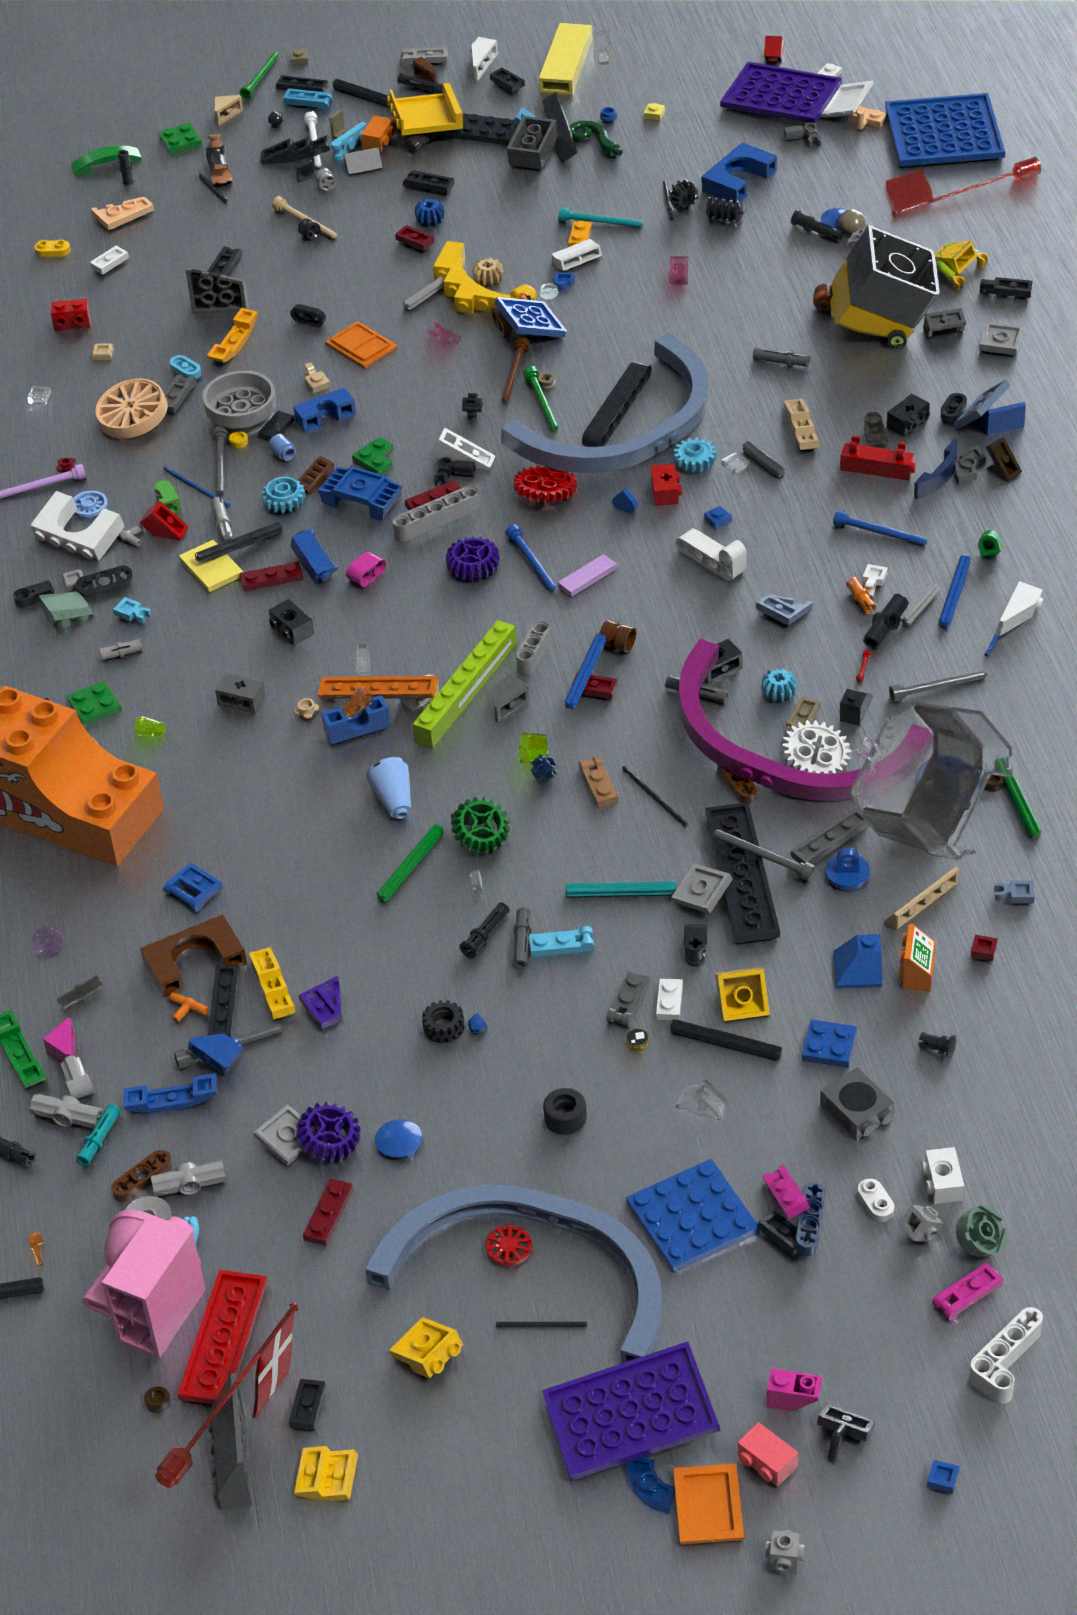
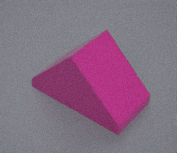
M71 1018L65 1019L43 1038L46 1053L60 1063L64 1061L65 1057L74 1056L75 1032Z

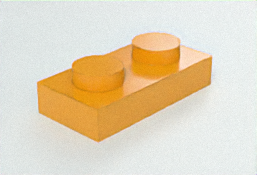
M574 221L568 240V247L589 239L592 229L591 222Z

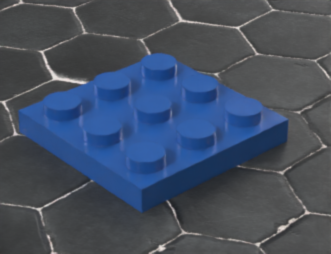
M496 297L494 304L517 334L544 335L552 338L565 337L567 330L544 301Z

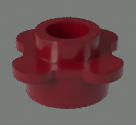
M68 457L58 459L56 470L60 473L71 471V468H75L76 459Z

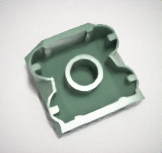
M78 591L39 595L38 597L45 616L53 627L56 626L59 629L69 627L72 621H84L89 616L94 615L90 606Z

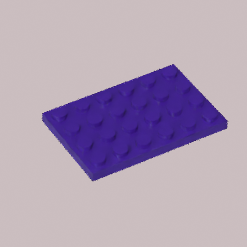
M747 62L721 99L720 106L793 121L816 123L842 85V78Z
M688 1341L542 1390L571 1481L721 1431Z

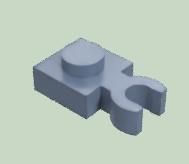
M1010 880V885L1004 883H995L994 885L996 901H1004L1007 898H1011V903H1034L1033 880Z

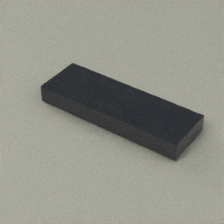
M281 75L276 83L277 90L285 91L287 89L326 92L329 87V81L286 75Z

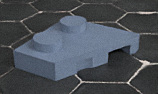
M768 594L756 602V609L789 626L812 610L813 602L806 601V604L794 603V598Z

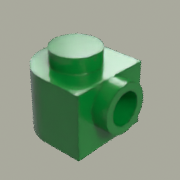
M987 530L981 535L978 547L981 556L994 557L1001 552L1003 544L1000 535L996 531Z

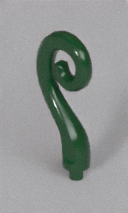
M582 120L570 125L574 140L583 141L589 139L592 136L593 130L597 133L599 146L605 154L611 157L622 155L623 151L620 149L619 144L609 140L608 134L601 124ZM583 129V133H576V131Z

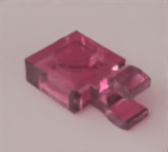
M432 321V324L435 325V330H428V334L435 337L441 335L440 339L449 344L451 341L459 342L461 336L444 328L440 323Z

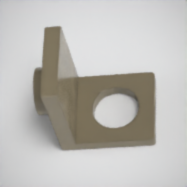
M339 109L329 117L332 138L337 139L350 130L344 128L342 110Z

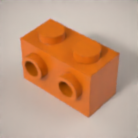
M373 116L361 133L362 149L367 150L378 147L379 152H382L392 136L395 135L396 128L393 124V119Z

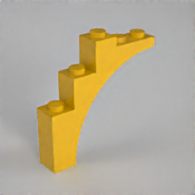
M453 241L445 243L433 265L434 279L436 280L439 277L445 279V296L454 297L455 312L473 314L475 310L491 312L492 308L497 307L494 304L496 297L511 298L510 295L497 293L482 287L467 275L463 269L465 260L464 243Z

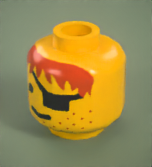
M523 284L511 290L510 296L512 299L536 301L537 293L532 286Z

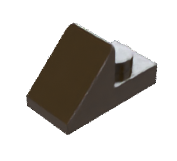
M1004 437L999 438L986 447L994 462L987 467L988 470L1005 481L1022 472Z

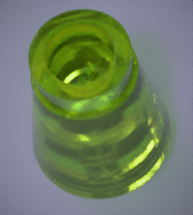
M142 716V718L137 717L135 734L140 736H165L167 724Z

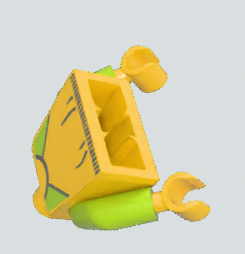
M972 241L947 243L934 253L937 272L942 273L948 280H952L953 289L956 291L960 290V285L964 287L965 280L962 276L955 275H959L974 259H977L976 265L978 267H985L988 255L986 253H977L978 251L974 249Z

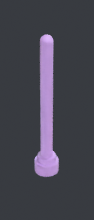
M78 464L75 465V468H71V471L0 491V499L72 478L86 479L83 465Z

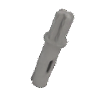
M215 497L211 500V505L217 521L216 528L220 531L222 539L226 541L232 538L231 521L227 517L223 499L220 498L219 500V497Z

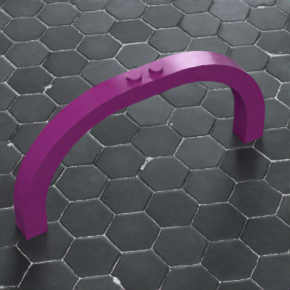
M700 638L685 660L679 680V712L683 726L695 746L722 768L746 780H752L763 787L789 796L815 801H844L875 794L905 777L916 766L930 744L932 729L912 722L902 739L890 753L866 767L830 774L794 769L734 744L721 735L706 718L700 704L699 692L705 678L718 661L719 645Z

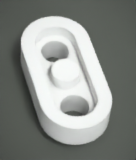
M875 1179L861 1181L858 1185V1198L872 1219L878 1222H887L894 1216V1203L881 1183Z

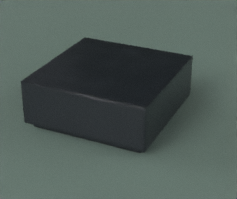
M310 159L295 165L296 179L299 183L315 177L313 162Z

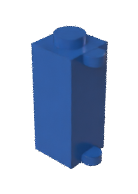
M307 529L292 536L290 547L315 584L320 581L325 582L331 578L333 572L338 570L336 564L333 565L315 538V532Z

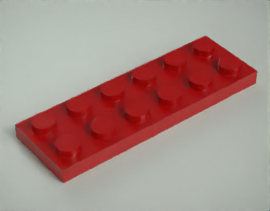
M219 1269L178 1391L179 1400L213 1405L230 1374L236 1373V1377H238L266 1290L267 1276Z

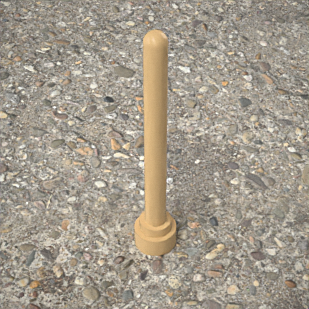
M280 196L276 197L272 202V208L278 212H287L299 220L308 218L312 222H316L289 206L286 199ZM318 223L321 233L331 239L337 238V233Z

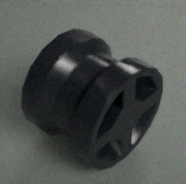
M308 218L301 220L298 226L299 234L311 240L317 238L321 229L318 223L312 222Z

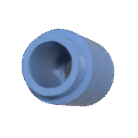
M277 434L270 439L269 449L281 460L289 461L294 458L296 454L295 446L282 434Z

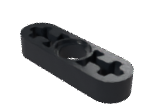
M122 565L82 576L76 581V591L82 597H88L129 585L133 579L132 570L130 567ZM121 572H124V574L127 575L126 579H123V577L120 576ZM113 574L116 578V582H113ZM101 577L110 579L108 585H101L98 581ZM83 583L88 586L87 590H84L82 587Z

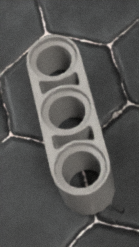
M542 620L534 622L518 648L516 662L517 670L520 674L530 675L534 673L551 643L550 625L548 622Z

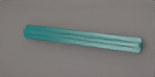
M675 881L566 884V896L673 895L677 886Z

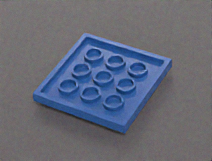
M712 1159L626 1197L627 1205L673 1273L760 1233V1230L757 1229V1222Z

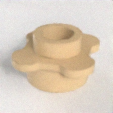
M304 698L298 702V707L294 709V713L309 719L312 718L315 711L319 710V705L314 704L312 699Z

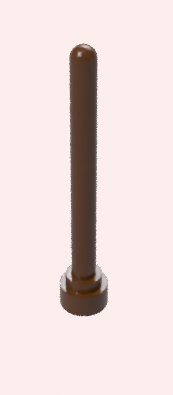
M518 337L515 340L514 349L516 353L502 396L504 403L509 402L522 356L528 351L530 346L529 340L525 337Z

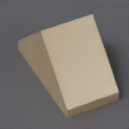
M240 95L215 97L214 110L218 126L243 111Z

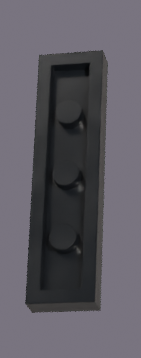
M216 965L208 1035L226 1034L229 1037L233 1035L240 972L239 965Z

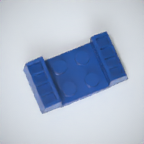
M336 467L321 488L318 489L322 503L328 506L335 507L343 498L369 506L370 518L383 520L392 506L401 497L402 485L389 480L384 475L356 467Z

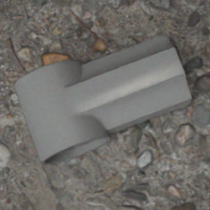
M73 1055L65 1057L64 1061L60 1064L66 1079L65 1083L69 1096L80 1099L94 1094L90 1077L85 1073L80 1058Z

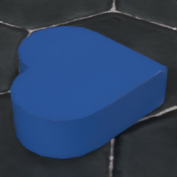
M556 272L553 280L554 288L561 291L565 290L568 286L574 285L575 275L572 273Z
M627 488L619 492L612 499V504L619 510L624 509L626 512L631 513L638 507L637 500Z

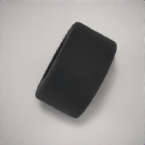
M560 1088L549 1093L544 1099V1120L550 1130L558 1134H570L581 1129L586 1123V1102L580 1092L572 1088ZM563 1109H570V1110H572V1111L567 1112V1113L558 1112V1111L563 1110Z

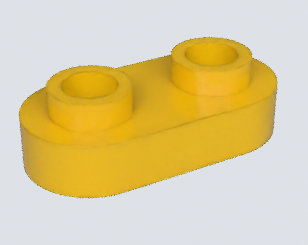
M40 240L34 246L35 253L39 257H63L71 252L70 244L65 240Z

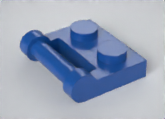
M189 863L165 883L163 891L169 895L173 894L189 904L191 909L199 912L204 904L219 892L223 886L220 880L194 864ZM180 884L196 893L197 896L194 898L178 888Z

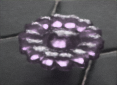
M52 926L38 928L36 933L33 934V949L43 956L57 954L59 949L62 948L63 938H61V932H58V929Z

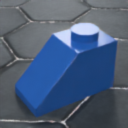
M226 1034L191 1037L188 1042V1050L224 1076L242 1056L243 1047L237 1038L229 1037Z

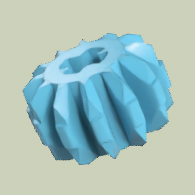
M775 668L774 671L768 670L767 674L763 675L762 693L765 694L766 699L772 698L773 702L780 700L783 703L784 699L791 700V696L795 695L797 690L796 676H793L792 671L786 672L785 668L782 670Z

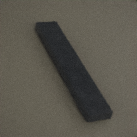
M555 92L542 102L547 118L556 120L558 137L555 143L560 158L565 162L577 154L578 151L560 96Z

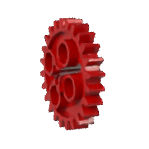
M536 465V468L529 466V470L523 468V471H518V474H515L513 487L514 491H517V495H522V498L529 497V501L536 499L537 503L540 500L544 503H547V501L554 503L555 500L562 502V498L568 500L569 496L573 497V493H576L577 480L573 473Z

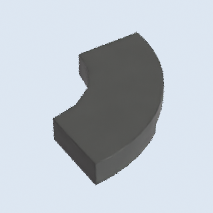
M978 446L972 447L961 454L960 459L955 464V479L958 485L976 480L977 473L975 470L980 465L986 463V457Z

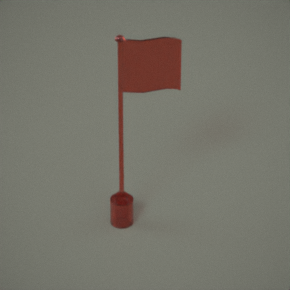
M1032 157L1015 163L1010 173L934 199L932 189L924 175V168L887 180V193L894 205L892 215L897 217L898 214L1012 175L1018 180L1041 173V165L1037 157Z

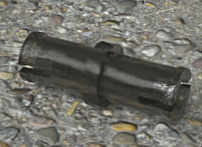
M95 975L83 984L73 986V990L58 997L57 1001L59 1005H62L61 1008L66 1010L80 1000L82 1002L85 1001L87 996L97 990L104 988L102 982L99 981L100 978Z

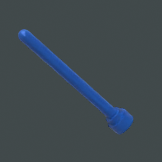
M837 510L833 519V525L835 526L850 525L923 546L927 544V539L924 537L849 517L845 511Z
M517 524L507 527L505 530L507 538L519 546L550 591H554L556 585L523 540L521 528Z

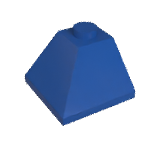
M880 934L856 935L834 950L836 988L882 987Z

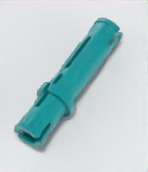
M107 1105L92 1133L85 1138L84 1146L76 1156V1161L80 1165L89 1166L96 1152L100 1151L103 1147V1140L121 1114V1109L117 1105Z

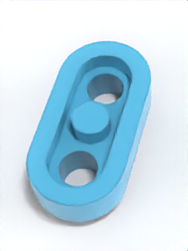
M177 355L170 359L171 370L178 375H183L185 378L195 377L196 379L201 376L200 365L188 357Z

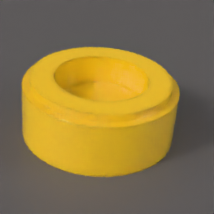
M242 431L233 432L229 436L230 446L236 449L247 446L249 442L248 435Z

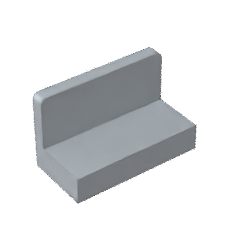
M378 147L346 153L343 156L349 175L382 168Z

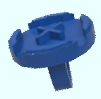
M844 848L837 853V856L828 861L825 876L827 882L830 885H834L836 889L854 891L862 888V885L869 881L870 867L868 862L863 857H860L855 849Z

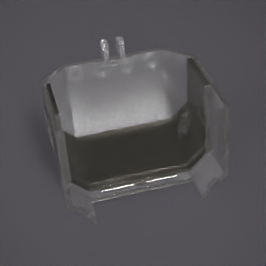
M914 701L887 717L876 741L863 737L861 743L871 751L868 754L863 749H857L856 756L865 763L850 792L858 814L878 836L931 856L959 860L966 854L972 855L976 853L973 849L956 845L991 774L1013 778V770L1009 768V757H1012V747L982 711Z

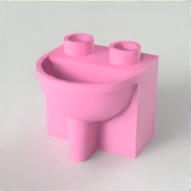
M123 1210L115 1215L109 1225L104 1247L106 1266L87 1291L82 1302L87 1308L112 1319L117 1341L161 1358L206 1290L201 1270V1260L198 1257L194 1239V1229L189 1223L178 1217H170L167 1221L146 1212Z

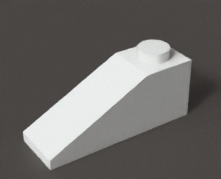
M478 37L472 43L471 53L473 56L474 81L480 79L498 55L497 40Z
M446 428L443 429L430 453L438 459L449 457L452 459V462H455V460L475 462L477 469L489 470L495 458V455Z
M1019 581L999 621L996 632L997 636L1005 634L1032 618L1035 611L1040 610L1044 600L1040 598L1042 589Z

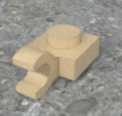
M311 362L304 364L307 370L305 372V383L313 393L330 388V381L322 371L316 373Z

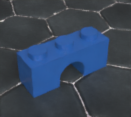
M345 387L293 406L295 422L304 433L321 428L322 416L333 415L340 421L356 415L354 398Z
M382 695L363 700L362 709L355 716H346L342 707L321 713L324 732L330 745L391 727L389 709Z

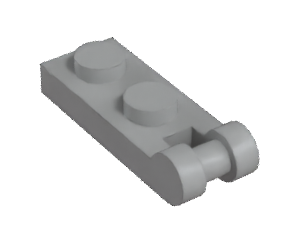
M447 47L404 49L401 51L400 64L403 67H408L410 64H413V60L421 56L428 63L440 64L447 62Z

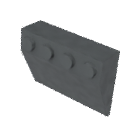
M236 1373L230 1374L211 1407L212 1417L208 1418L209 1433H213L214 1439L209 1440L210 1453L215 1455V1461L211 1462L212 1477L217 1478V1484H212L214 1500H219L221 1510L252 1505L246 1419Z

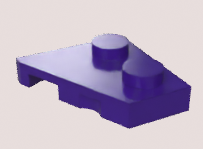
M337 976L299 995V1001L322 1030L342 1020L340 985Z

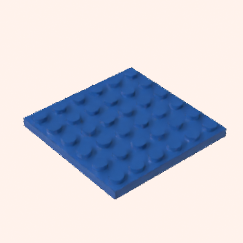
M988 93L885 101V110L900 166L909 167L912 165L1005 158L1006 151Z

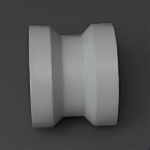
M320 169L315 175L319 187L324 191L331 190L336 184V180L329 169Z

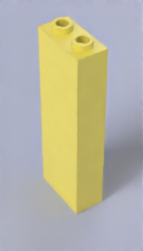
M559 23L539 76L540 93L553 94L557 92L558 94L573 95L593 41L592 25Z

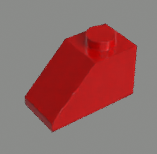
M765 35V60L772 63L782 60L785 48L783 37Z
M161 501L149 508L139 522L153 536L177 541L182 539L189 528Z

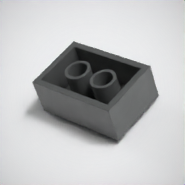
M523 116L507 147L509 165L542 170L558 137L556 120Z

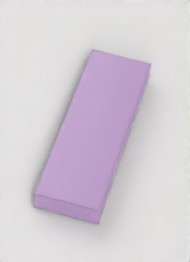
M603 554L560 580L558 588L570 597H573L615 571L617 563Z

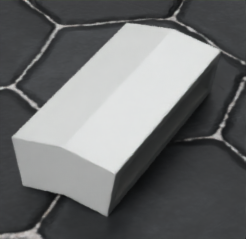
M591 239L585 240L553 253L552 263L558 269L565 271L602 256L600 245Z

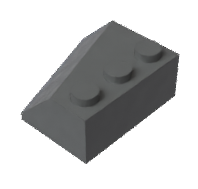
M185 267L192 314L239 312L241 308L247 309L248 294L246 283L243 279Z

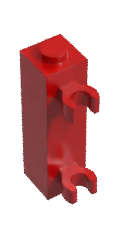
M852 435L851 442L844 444L840 455V470L910 481L912 473H916L917 469L914 453L906 452V443L898 442V449L896 450L859 445L860 437Z

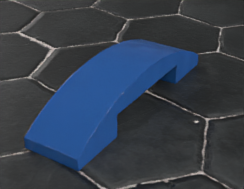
M214 1073L193 1077V1083L155 1090H148L147 1085L124 1088V1110L158 1113L176 1111L198 1105L217 1095V1075Z

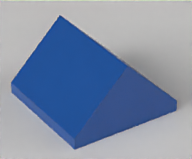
M1021 402L989 409L978 420L987 435L1023 428L1025 425L1026 404Z

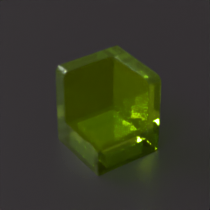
M521 734L519 743L520 763H531L540 754L543 757L548 754V738L546 734Z

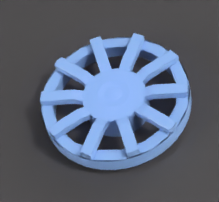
M85 491L73 498L76 507H80L74 513L79 518L88 517L90 519L93 516L99 515L103 508L107 509V498L99 491Z

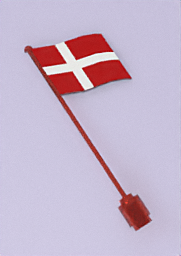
M292 1302L289 1304L290 1309L185 1448H171L156 1469L155 1478L161 1485L172 1488L174 1485L179 1484L193 1465L192 1456L189 1451L256 1361L255 1401L252 1417L255 1418L289 1373L292 1356L295 1311L299 1309L297 1303Z

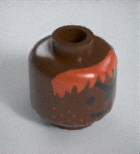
M821 284L815 288L813 305L816 309L820 311L831 310L832 285Z

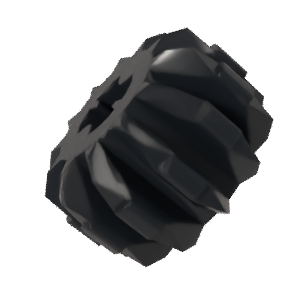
M683 179L682 182L677 180V184L672 185L673 189L668 190L669 201L674 208H679L682 211L685 207L689 209L691 204L695 205L694 200L699 199L697 187L692 181Z

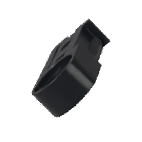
M47 580L16 590L13 593V598L17 607L25 608L35 605V602L39 601V595L55 593L51 582ZM27 596L26 599H22V600H19V599H18V598H20V597Z

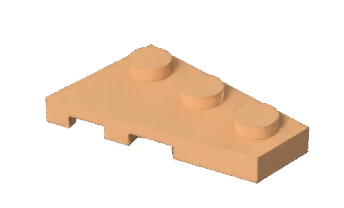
M145 197L127 200L118 206L109 204L106 205V208L97 210V207L91 208V214L108 230L115 229L124 223L131 222L140 216L154 211V205Z

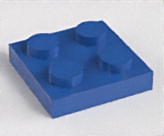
M811 1019L802 1052V1061L849 1068L857 1026Z

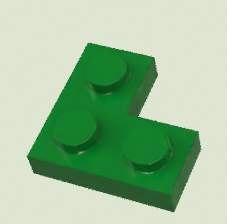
M378 437L354 453L352 459L366 470L383 475L393 468L392 461L385 458V456L394 451V447L389 441Z

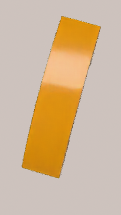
M241 308L233 319L234 326L220 345L215 344L207 354V358L220 362H227L233 358L250 336L258 312Z

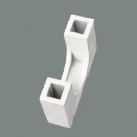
M56 491L30 525L35 538L40 541H47L55 547H63L71 553H79L87 559L92 558L100 561L125 527L120 514L103 508L88 528L79 532L64 531L66 523L75 513L77 507L72 496Z

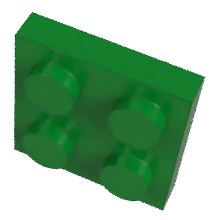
M191 123L181 124L174 128H166L158 132L160 140L170 155L202 146V141Z
M105 681L66 695L68 703L72 709L76 710L83 726L122 711L120 703Z

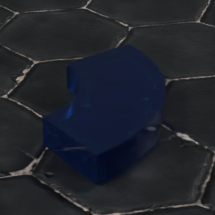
M639 1458L628 1462V1476L636 1495L649 1507L662 1513L670 1514L675 1487L664 1483L657 1476L655 1460Z

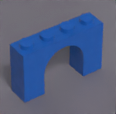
M742 142L703 174L701 178L702 191L721 199L724 198L728 202L731 199L734 204L737 200L740 202L747 196V181L730 174L751 172L768 178L777 170V155Z

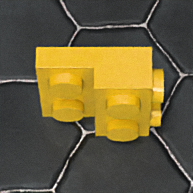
M422 1317L389 1352L392 1358L409 1364L413 1372L430 1379L435 1373L442 1372L445 1363L452 1356H457L460 1353L463 1343L455 1329Z

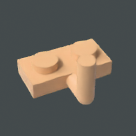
M859 106L854 114L848 115V120L857 122L858 130H862L865 125L881 128L887 120V113Z

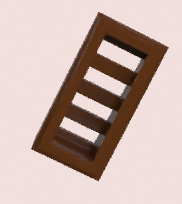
M421 56L413 60L414 75L419 76L421 79L438 83L437 72L424 57Z
M319 456L297 481H300V485L304 486L305 492L310 494L329 478L335 470L334 463Z

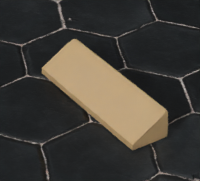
M957 866L887 918L885 923L894 930H898L958 884L959 868Z

